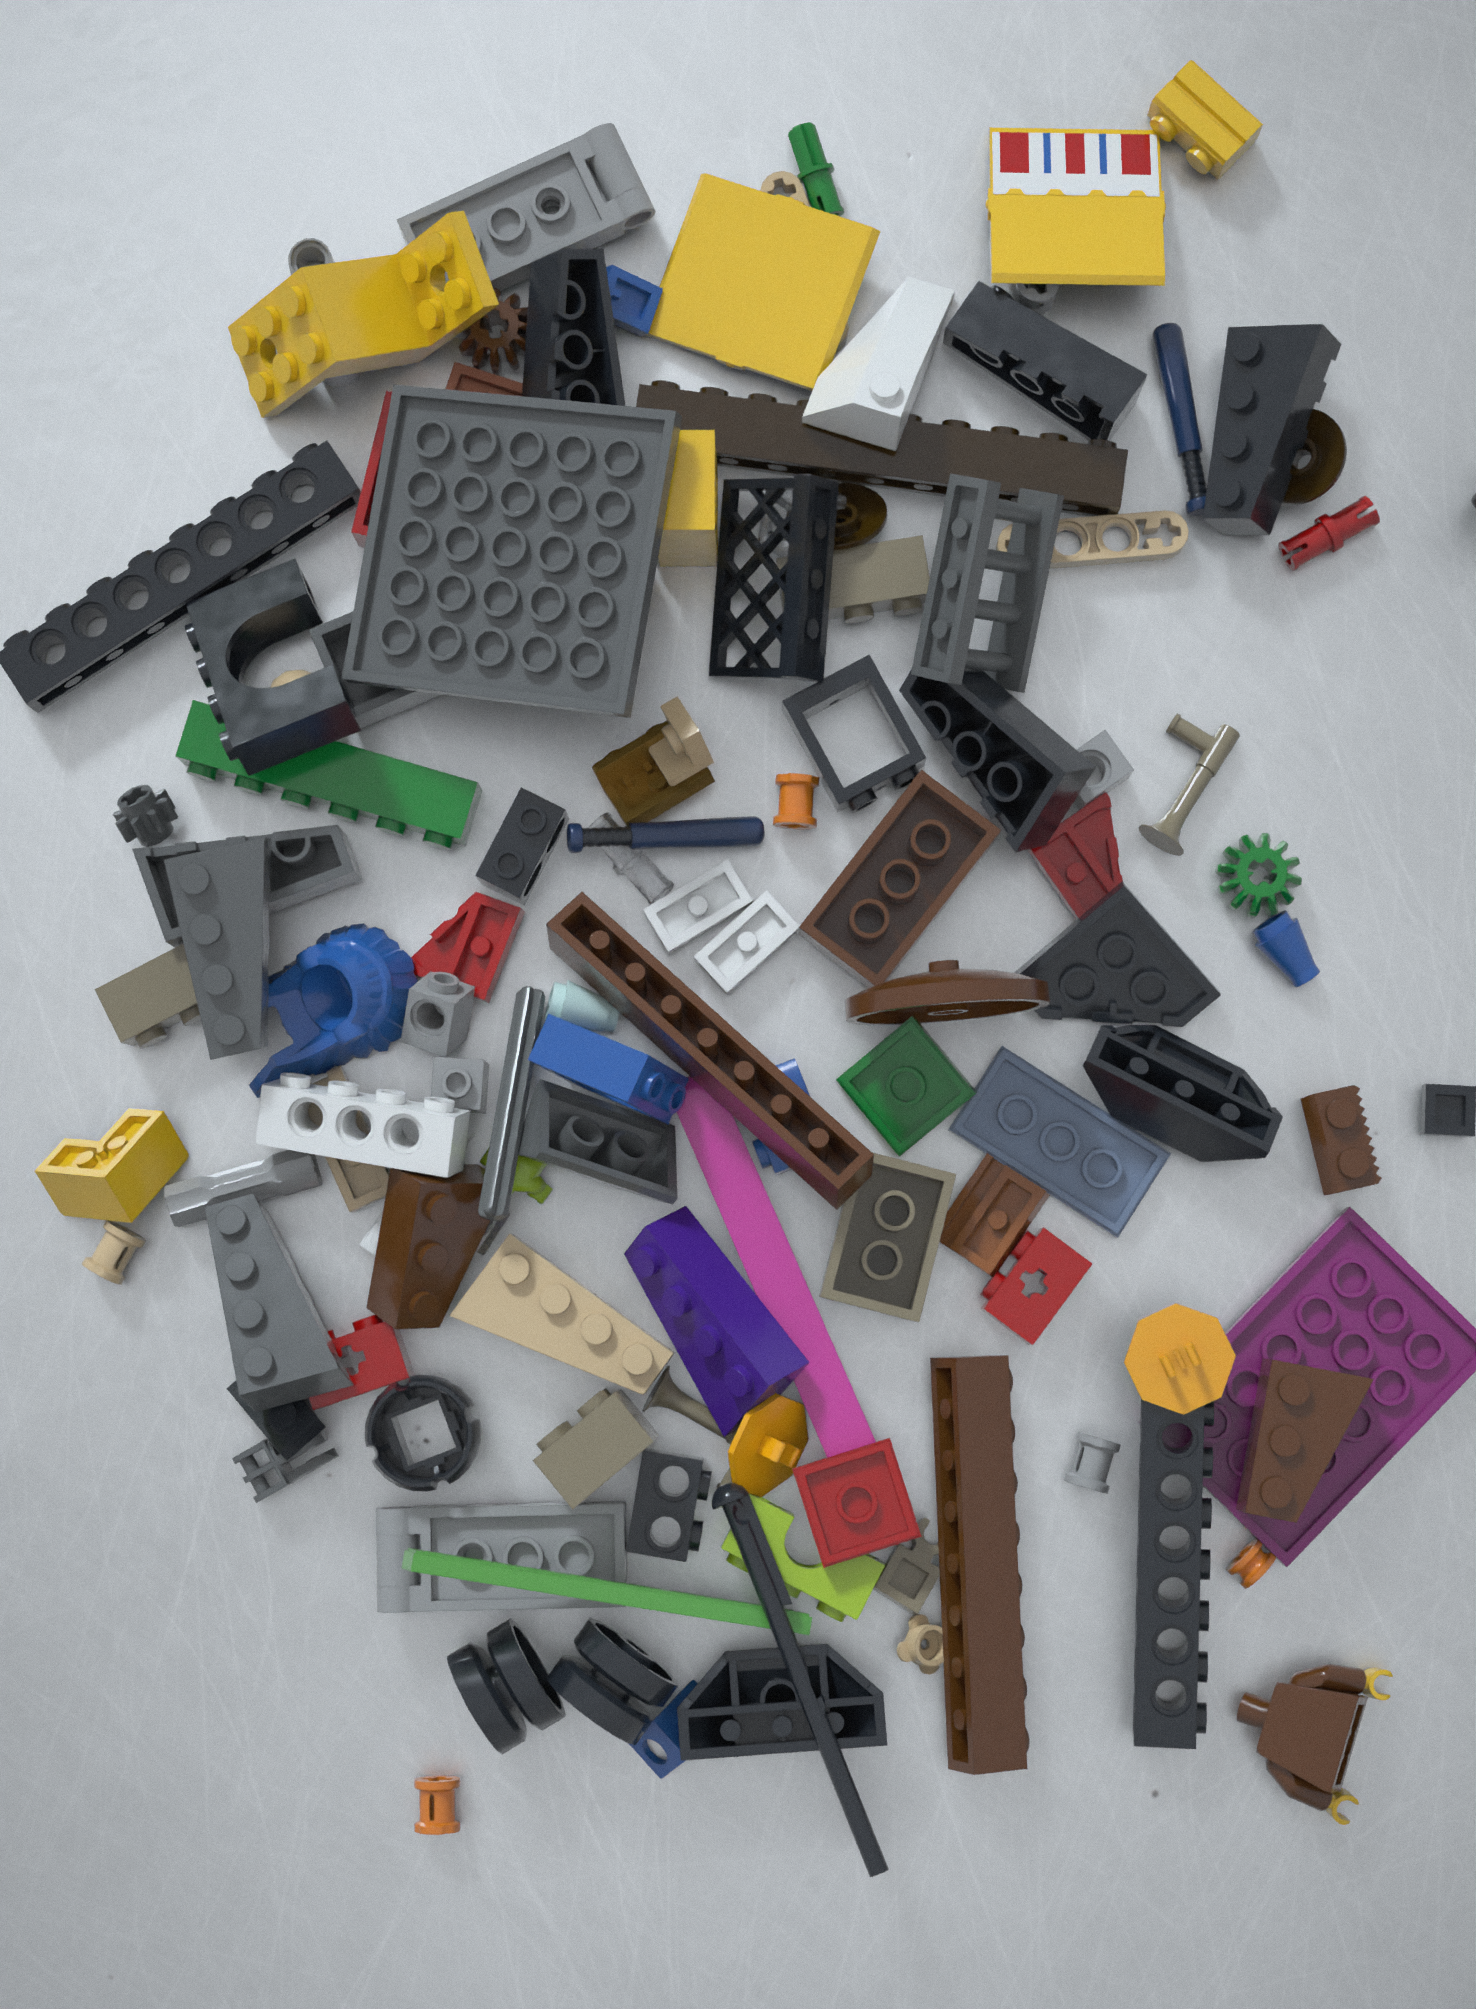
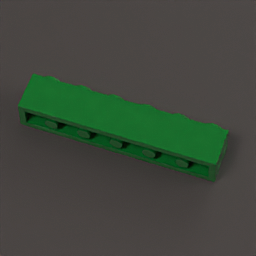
M196 700L192 701L175 755L184 765L188 766L186 773L215 782L217 774L235 779L233 785L235 788L256 795H262L264 788L282 793L281 801L305 809H309L311 802L329 807V815L356 823L358 815L377 821L375 828L390 834L404 836L405 829L424 834L422 840L424 843L438 848L451 850L453 843L466 846L483 791L478 782L337 741L248 776L239 758L230 761L223 748L219 733L226 731L225 724H218L209 704Z

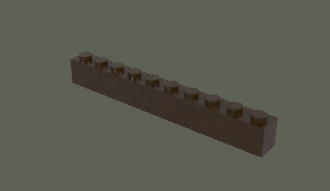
M664 380L652 381L651 385L639 384L636 407L677 411L682 416L680 430H715L717 466L787 476L812 474L839 483H852L946 497L951 473L1000 482L999 499L1014 502L1018 500L1020 488L1064 495L1061 513L1102 516L1118 514L1121 508L1128 450L1117 448V444L1109 440L1092 439L1088 441V444L1068 442L1067 436L1058 433H1041L1039 438L1019 435V430L1007 426H994L990 431L971 429V424L961 420H944L942 425L922 422L923 419L920 416L910 414L898 447L894 451L802 423V416L809 400H799L796 405L777 403L775 397L761 393L749 394L748 398L728 396L729 393L726 390L716 387H702L699 392L681 390L678 384Z

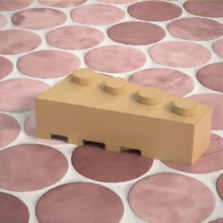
M510 1233L449 1315L642 1395L646 1394L675 1354L666 1345L516 1235Z

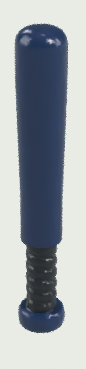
M1164 323L1154 329L1153 343L1177 456L1181 457L1183 462L1184 476L1188 487L1189 501L1185 504V510L1189 516H1200L1204 514L1207 488L1201 464L1200 453L1203 449L1197 423L1182 329L1178 324Z
M755 816L629 823V826L593 827L591 829L582 828L580 823H570L567 826V847L570 853H580L585 847H616L619 845L629 846L630 849L755 847L763 842L765 830L762 820Z

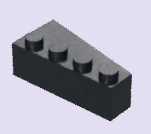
M980 281L976 283L945 327L943 344L1088 441L1092 439L1110 441L1135 406L1148 375L1052 322L1043 315L1016 302L1001 287L996 285L989 287Z
M1323 324L1228 327L1203 519L1223 535L1271 534L1292 478L1290 469L1298 449H1303L1309 433L1306 426L1315 402L1320 403L1327 385L1324 382V378L1331 360L1336 361L1342 345Z

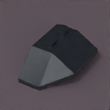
M1102 1025L1083 1064V1068L1111 1117L1200 1162L1266 1158L1283 1118L1276 1107L1270 1106L1262 1090L1244 1069L1157 1025H1126L1116 1028L1113 1025Z
M830 1645L800 1646L807 1665L811 1687L816 1698L823 1694L825 1711L840 1748L887 1746L883 1692ZM778 1647L725 1651L677 1707L681 1761L819 1751Z

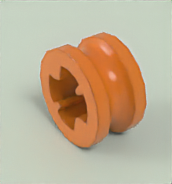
M1257 1538L1249 1542L1226 1568L1230 1575L1238 1574L1241 1577L1240 1584L1245 1589L1258 1581L1276 1560V1556L1272 1552L1265 1553L1262 1551V1543Z

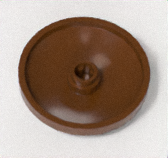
M959 960L934 961L928 963V972L892 979L845 999L846 1022L859 1025H902L911 1016H915L921 1024L997 1017L1032 1011L1048 1006L1050 1004L1049 986L1046 981L1017 973L986 969H959Z

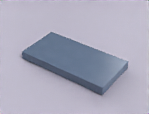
M1004 1046L1000 1047L974 1088L978 1093L965 1102L948 1129L949 1132L985 1155L988 1153L998 1162L1007 1165L1047 1191L1051 1197L1115 1238L1119 1237L1171 1155L1164 1148L1123 1122L1111 1117L1106 1111Z

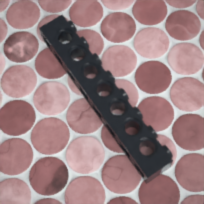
M328 440L319 446L316 443H312L303 447L293 456V462L278 472L270 470L263 473L251 484L252 489L237 499L231 496L221 500L210 510L211 515L196 525L188 523L181 526L170 535V542L155 552L153 550L141 552L129 561L128 569L113 579L108 576L96 581L86 590L87 595L72 605L65 603L54 608L45 616L46 622L31 632L23 630L8 638L3 644L4 649L0 651V664L25 703L39 713L189 616L186 606L187 602L249 577L357 507L361 491ZM302 484H309L315 487L314 493L309 500L301 503L291 500L292 493L296 487ZM260 511H270L273 513V519L267 527L263 529H253L250 527L251 519L256 513ZM220 537L232 539L231 547L224 555L212 556L209 554L210 546L216 539ZM182 563L190 565V573L184 581L179 583L169 582V572L174 566ZM138 590L148 591V601L142 608L137 610L128 609L127 602L131 594ZM96 617H106L107 626L103 633L95 637H88L86 634L88 623ZM57 643L65 644L63 658L54 664H47L45 662V654L48 648Z
M1141 1399L1133 1695V1745L1138 1747L1196 1749V1733L1206 1734L1207 1705L1206 1702H1197L1198 1682L1207 1683L1208 1651L1198 1650L1199 1631H1209V1600H1200V1580H1210L1211 1556L1210 1549H1201V1529H1211L1212 1499L1202 1498L1203 1478H1212L1213 1447H1204V1426H1214V1401L1183 1415ZM1173 1423H1182L1191 1430L1189 1442L1179 1448L1170 1447L1162 1440L1163 1431L1168 1425ZM1173 1474L1182 1475L1190 1482L1188 1492L1183 1497L1177 1499L1169 1498L1161 1491V1484L1164 1479ZM1170 1526H1180L1188 1532V1541L1179 1549L1166 1548L1159 1540L1163 1530ZM1170 1577L1182 1579L1188 1586L1186 1593L1177 1600L1164 1598L1158 1589L1165 1579ZM1167 1629H1177L1184 1633L1186 1641L1178 1650L1168 1651L1157 1643L1159 1635ZM1175 1680L1181 1683L1185 1688L1181 1698L1172 1702L1159 1698L1156 1690L1162 1682Z

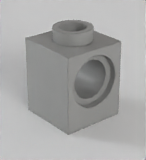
M1106 730L1076 749L1099 768L1101 782L1095 785L1085 784L1074 801L1075 805L1079 810L1105 792H1110L1127 780L1134 771Z
M429 972L409 988L401 1042L442 1057H447L467 1040L475 986L460 982L455 975L450 973ZM434 1005L441 1009L443 1015L437 1011Z
M434 1057L431 1097L451 1099L455 1101L454 1108L469 1110L470 1113L486 1114L490 1064L481 1059Z

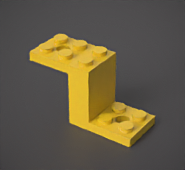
M457 211L447 213L396 254L299 268L229 325L228 330L231 335L233 349L239 356L248 380L250 394L257 404L261 418L280 414L326 378L419 363L497 307L499 303L465 212ZM445 271L447 272L448 279H449V281H447V283H446V280H445Z

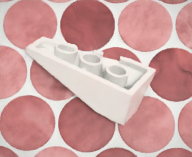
M908 277L817 378L802 416V423L896 451L953 301L955 290Z

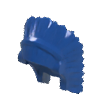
M362 923L353 924L350 927L345 925L332 930L330 933H324L317 939L316 945L307 947V949L301 951L296 956L295 961L285 965L283 970L268 976V1008L273 1006L277 1009L286 1034L292 1038L293 1044L273 1054L269 1058L268 1063L249 1084L257 1098L261 1096L262 1084L280 1079L281 1073H299L308 1076L311 1074H325L334 1066L345 1065L354 1057L368 1058L373 1049L378 1052L388 1051L390 1043L401 1038L409 988L416 984L418 980L413 973L414 964L412 958L404 950L400 949L398 942L388 938L383 929L377 927L368 928Z

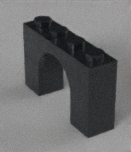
M296 558L186 603L192 623L184 626L194 651L196 653L201 651L203 658L196 661V665L207 688L213 687L215 694L207 697L212 713L218 724L224 723L226 731L219 733L221 743L229 760L233 761L239 758L248 776L361 731L350 697L333 664L276 687L254 688L242 684L246 669L261 651L278 641L323 623L312 590Z

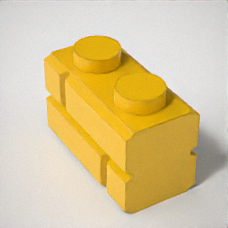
M1190 60L1155 95L1147 114L1151 119V128L1159 134L1162 140L1166 142L1176 141L1187 151L1185 157L1197 172L1201 174L1210 172L1217 180L1255 143L1263 126L1256 117L1193 60Z

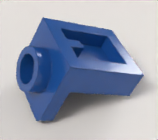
M610 265L606 267L614 325L640 337L648 334L663 288L617 266Z

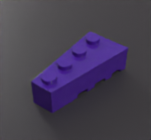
M687 1206L645 1226L625 1251L624 1255L724 1437L738 1430L744 1415L775 1393L781 1395L810 1363Z

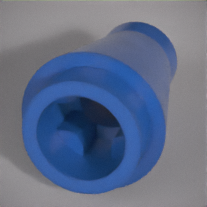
M1286 910L1268 918L1253 930V934L1258 940L1255 946L1290 979L1294 987L1307 983L1320 973L1313 960L1298 918L1292 919Z

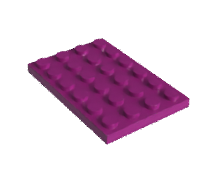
M1346 1207L1225 1332L1236 1357L1222 1397L1214 1400V1426H1204V1447H1213L1212 1478H1203V1487L1257 1538L1269 1552H1272L1283 1566L1288 1567L1475 1373L1476 1328L1351 1207ZM1262 1358L1374 1379L1297 1523L1248 1514L1236 1509ZM1182 1423L1168 1425L1162 1434L1164 1443L1173 1448L1186 1445L1191 1438V1430Z

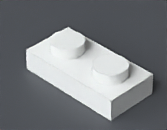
M726 859L643 909V912L665 949L670 954L750 906L754 901L730 861Z
M766 890L693 957L728 995L799 930L800 925Z

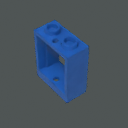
M548 1014L528 1058L532 1063L576 1086L668 1125L673 1114L681 1108L686 1095L685 1087L689 1078L648 1054L551 1014Z

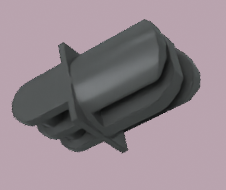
M321 1431L288 1461L268 1439L260 1441V1443L235 1456L232 1460L235 1464L240 1462L247 1475L243 1477L245 1484L251 1482L257 1493L253 1498L258 1503L339 1457L335 1448H332L292 1470L290 1461L328 1440L324 1431ZM264 1449L271 1462L260 1468L253 1454ZM274 1468L281 1482L270 1487L264 1474Z

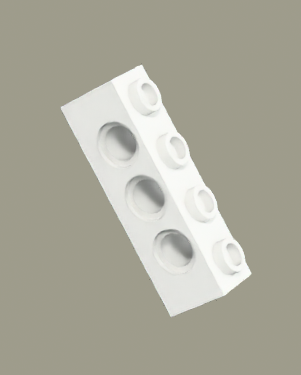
M281 1073L280 1079L262 1084L255 1140L257 1145L447 1178L463 1170L470 1111L454 1108V1100L441 1097H425L424 1103L406 1100V1092L394 1089H377L376 1095L358 1092V1084L347 1081H329L328 1086L310 1084L311 1076L299 1073ZM311 1102L318 1105L322 1111L323 1121L321 1126L314 1124L309 1117L308 1109ZM358 1110L364 1112L371 1121L369 1134L363 1133L357 1127L356 1114ZM406 1118L412 1120L418 1126L419 1139L417 1143L410 1141L404 1133L403 1125Z

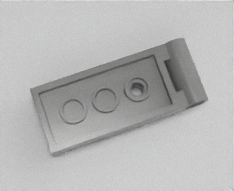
M606 123L396 220L401 234L408 245L447 213L464 211L492 287L502 291L530 278L532 262L562 249H594L624 235V230L633 229L646 223L655 215L656 211L615 125ZM550 206L559 208V211L552 215L544 212ZM445 271V280H446V283H447V281H449V279H448L447 272Z
M626 1501L581 1502L573 1510L567 1502L376 1508L377 1612L402 1613L626 1607L611 1603L411 1572L401 1568L404 1550H408V1548L466 1557V1551L469 1548H477L481 1551L483 1560L627 1583Z

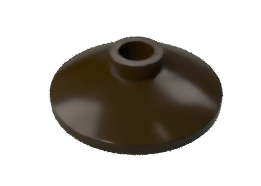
M1312 410L1306 426L1309 433L1303 449H1298L1290 469L1292 478L1282 504H1304L1321 497L1332 488L1343 471L1347 456L1344 433L1336 421L1322 411ZM1311 455L1309 463L1305 467L1298 469L1299 460L1303 456Z
M839 483L834 550L849 549L862 545L882 531L887 521V506L884 499L877 492L858 484Z

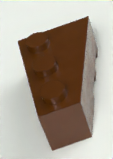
M464 1164L462 1171L448 1178L390 1168L366 1308L394 1329L440 1328L490 1220L480 1217L478 1213L485 1169L478 1164Z
M1262 1358L1236 1509L1248 1514L1297 1523L1374 1379Z

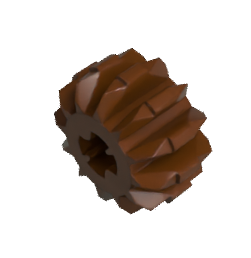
M495 287L494 292L499 305L456 337L463 340L458 346L461 355H473L472 364L474 368L481 369L490 361L492 373L498 375L502 370V362L508 361L510 368L517 371L520 367L517 354L525 356L528 307L520 308V296L515 293L503 302L500 289ZM493 326H503V330H500L501 337L490 338L489 332L493 333Z

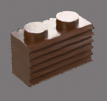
M1355 1085L1301 1098L1324 1196L1379 1184L1382 1177L1376 1174L1379 1170V1167L1374 1165L1377 1157L1371 1154L1375 1148L1369 1145L1372 1137L1368 1136L1367 1132L1370 1128L1364 1125L1367 1120L1362 1115L1365 1108L1359 1105L1363 1098L1357 1095L1360 1088Z

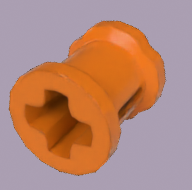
M798 773L776 775L775 784L780 786L779 811L778 815L773 817V826L796 830L815 829L817 827V819L812 817L814 788L819 787V777Z
M438 1775L415 1778L414 1788L419 1790L420 1821L414 1824V1832L426 1835H442L460 1831V1822L455 1820V1789L460 1787L459 1777Z

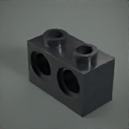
M521 787L475 875L479 882L525 906L569 821L566 809Z
M649 1448L643 1450L626 1552L686 1562L689 1550L699 1551L704 1521L694 1520L697 1500L707 1501L712 1471L702 1469L704 1458ZM678 1466L687 1472L689 1486L684 1492L671 1494L663 1489L660 1476L665 1468ZM671 1517L676 1520L681 1530L679 1539L672 1544L658 1542L652 1534V1524L656 1519Z

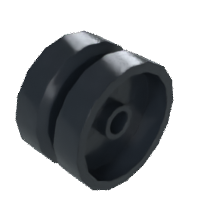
M512 1618L487 1632L486 1644L491 1658L483 1648L473 1642L467 1643L447 1656L449 1669L469 1712L488 1741L501 1754L506 1753L525 1741L527 1728L522 1714L530 1724L542 1731L566 1716L558 1692L546 1680L549 1675L548 1671L527 1636Z
M589 1618L573 1640L577 1651L587 1662L574 1656L562 1655L546 1680L567 1702L595 1724L622 1741L636 1746L652 1722L647 1710L636 1699L653 1707H664L679 1683L648 1652L635 1642L600 1621Z

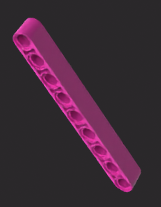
M688 1076L689 1080L685 1087V1099L681 1108L677 1111V1115L756 1295L810 1362L795 1378L794 1383L826 1456L831 1457L875 1443L876 1441L733 1115Z

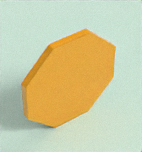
M1174 1303L1138 1320L1124 1359V1364L1142 1400L1184 1415L1222 1397L1236 1355L1217 1317Z
M775 1393L744 1415L728 1449L732 1483L743 1486L750 1494L763 1497L792 1476V1469L796 1468L809 1440L803 1404Z

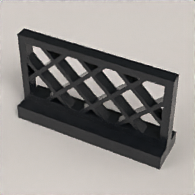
M812 474L794 475V478L723 480L709 663L710 677L796 679L823 682L839 482ZM786 490H793L791 512L783 519L773 505ZM739 491H750L758 505L743 520L738 513ZM767 514L776 526V529L761 544L751 530ZM785 538L789 544L788 560L779 569L770 557V554ZM745 539L754 551V554L739 569L734 562L735 549ZM763 564L773 578L757 594L748 579ZM741 588L751 603L736 619L730 611L731 598ZM781 588L785 594L784 611L776 619L766 606V603ZM759 613L769 628L754 644L744 628ZM737 638L747 653L734 667H726L727 647ZM777 638L781 643L779 668H771L762 653ZM753 663H755V664L757 665V667H750V666H751Z

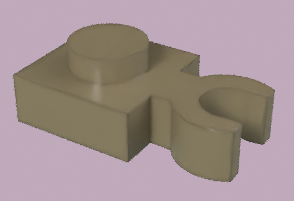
M926 1517L917 1521L921 1537L911 1540L913 1544L911 1549L902 1544L895 1545L873 1590L913 1615L919 1613L940 1576L939 1567L931 1563L934 1555L939 1554L938 1543L931 1545L924 1538V1531L930 1522Z

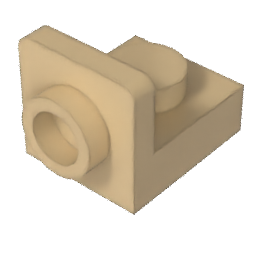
M678 696L660 706L668 722V725L661 729L665 738L649 747L653 760L670 786H675L714 763L700 730Z

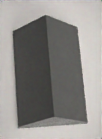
M542 1079L539 1080L524 1121L518 1155L648 1199L674 1204L678 1198L675 1125H668L635 1111Z

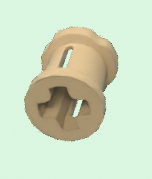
M106 1220L103 1228L106 1230L92 1257H85L82 1265L112 1283L122 1285L125 1279L122 1274L136 1248H142L146 1240L132 1230L114 1221Z

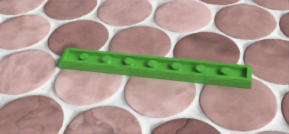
M413 1548L404 1550L401 1568L411 1572L771 1629L763 1608L759 1604ZM785 1609L794 1633L809 1635L812 1617L804 1612Z

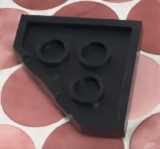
M1123 881L1014 972L1048 982L1050 1004L1034 1010L1041 1019L1062 1020V1017L1091 1019L1092 1022L1123 1024L1149 1022L1161 1023L1162 1026L1183 1027L1221 996L1217 987Z

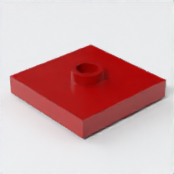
M890 1438L792 1469L823 1568L921 1537Z

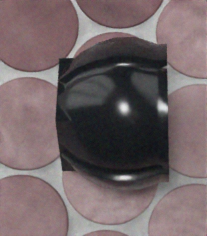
M414 1375L409 1377V1382L404 1386L398 1382L389 1385L377 1396L369 1410L365 1423L366 1447L373 1448L376 1454L372 1460L374 1467L391 1483L411 1491L428 1492L436 1490L439 1481L444 1480L451 1484L458 1480L472 1465L481 1444V1421L474 1418L471 1414V1408L474 1406V1403L470 1396L452 1381L435 1375ZM438 1400L456 1447L414 1463L397 1416Z

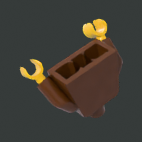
M1324 1664L1296 1671L1288 1683L1277 1682L1271 1700L1246 1692L1239 1704L1237 1721L1262 1730L1256 1752L1266 1758V1770L1289 1798L1319 1811L1326 1810L1341 1825L1349 1824L1350 1820L1345 1815L1337 1812V1807L1346 1800L1352 1801L1356 1805H1359V1802L1348 1790L1342 1788L1368 1697L1387 1700L1391 1696L1376 1692L1374 1681L1380 1675L1393 1677L1392 1673L1376 1667L1363 1671L1361 1668Z

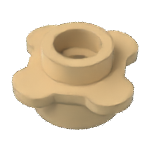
M916 1614L909 1619V1631L905 1640L898 1644L897 1655L903 1662L912 1661L919 1665L922 1673L934 1674L939 1669V1665L944 1662L942 1627L930 1624L925 1615ZM925 1639L926 1647L922 1649L921 1642Z

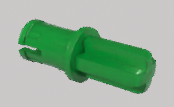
M812 122L794 126L789 131L788 137L800 171L797 178L805 186L811 207L830 214L834 213L837 216L843 215L845 211L841 206L831 175L835 169L832 163H827L816 126Z

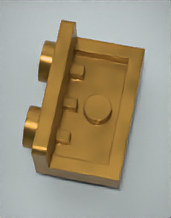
M667 720L652 726L645 734L622 748L609 752L602 760L592 766V770L604 793L626 826H629V823L649 822L715 782L711 771L706 767L675 786L668 784L649 752L650 746L665 738L661 729L668 725Z

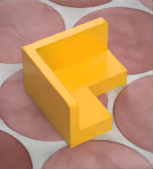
M128 1108L100 1141L64 1138L37 1167L35 1173L62 1215L132 1223L185 1163L189 1154L164 1111Z

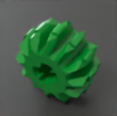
M1262 833L1259 836L1256 846L1249 835L1242 836L1239 839L1240 850L1228 846L1223 851V855L1231 864H1219L1215 870V873L1219 876L1230 878L1229 881L1218 886V893L1227 894L1234 891L1237 896L1229 904V908L1232 910H1236L1244 901L1248 902L1246 912L1249 918H1255L1258 915L1261 905L1268 916L1271 917L1277 914V901L1281 904L1289 905L1294 900V896L1286 887H1298L1302 882V878L1298 875L1287 873L1288 870L1300 864L1299 858L1291 857L1286 860L1282 858L1281 854L1288 848V843L1285 841H1281L1273 850L1270 849L1271 839L1268 833ZM1259 866L1265 868L1268 874L1263 879L1269 880V883L1262 881L1258 885L1253 884L1249 879L1253 872H1249L1248 868L1251 870H1255Z

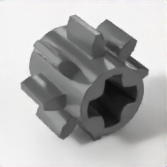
M139 785L126 791L117 802L120 810L113 813L117 821L115 825L125 842L128 843L137 837L140 844L145 847L159 844L167 839L174 829L171 821L178 819V815L174 810L176 807L167 791L162 789L154 794L149 785Z

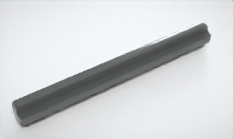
M530 986L522 987L516 993L478 1208L480 1217L496 1222L502 1221L509 1213L534 1063L529 1061L528 1058L539 1036L545 1003L544 992Z

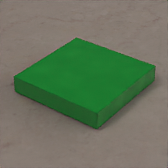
M911 1016L836 1079L899 1157L978 1093L915 1016Z

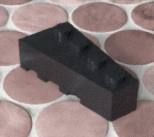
M562 249L531 263L522 384L523 397L625 406L604 249Z
M965 668L962 685L911 675L910 671L899 689L900 693L935 741H942L954 760L951 764L961 778L967 777L983 798L979 803L989 817H996L1009 834L1005 839L1015 853L1045 846L1096 766L983 670Z

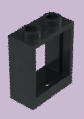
M870 654L824 678L823 682H816L782 700V712L837 812L849 807L850 811L855 813L874 803L878 799L875 794L877 791L891 784L895 790L909 785L919 773V769L925 765L926 756ZM869 686L906 755L844 788L806 719Z

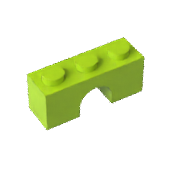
M749 1493L788 1594L798 1598L802 1591L818 1599L819 1602L816 1609L837 1621L843 1622L846 1615L858 1620L885 1567L884 1561L871 1554H866L823 1568L822 1562L807 1565L794 1560L785 1547V1536L794 1519V1514L763 1497ZM730 1528L721 1545V1549L729 1552L726 1558L728 1563L748 1573Z

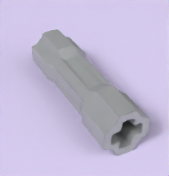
M286 1150L272 1154L267 1159L208 1176H197L164 1186V1196L174 1226L181 1227L207 1219L205 1206L252 1193L259 1201L276 1196H287L321 1186L322 1178L315 1154Z

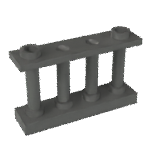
M950 473L911 675L962 685L965 668L983 670L1004 689L1025 693L1064 495L1020 488L1018 500L1014 502L999 499L1000 482ZM994 519L1013 522L1007 552L988 549ZM984 569L1003 572L997 601L979 599ZM974 619L993 621L988 651L969 648Z

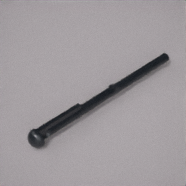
M735 1483L723 1484L713 1494L712 1509L723 1508L868 1874L870 1877L879 1875L889 1870L825 1711L823 1694L816 1698L811 1687L805 1658L783 1606L792 1604V1601L749 1493L741 1485Z

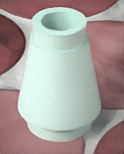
M567 980L566 984L553 983L544 1020H546L548 1014H551L587 1030L614 1032L620 1012L601 995Z

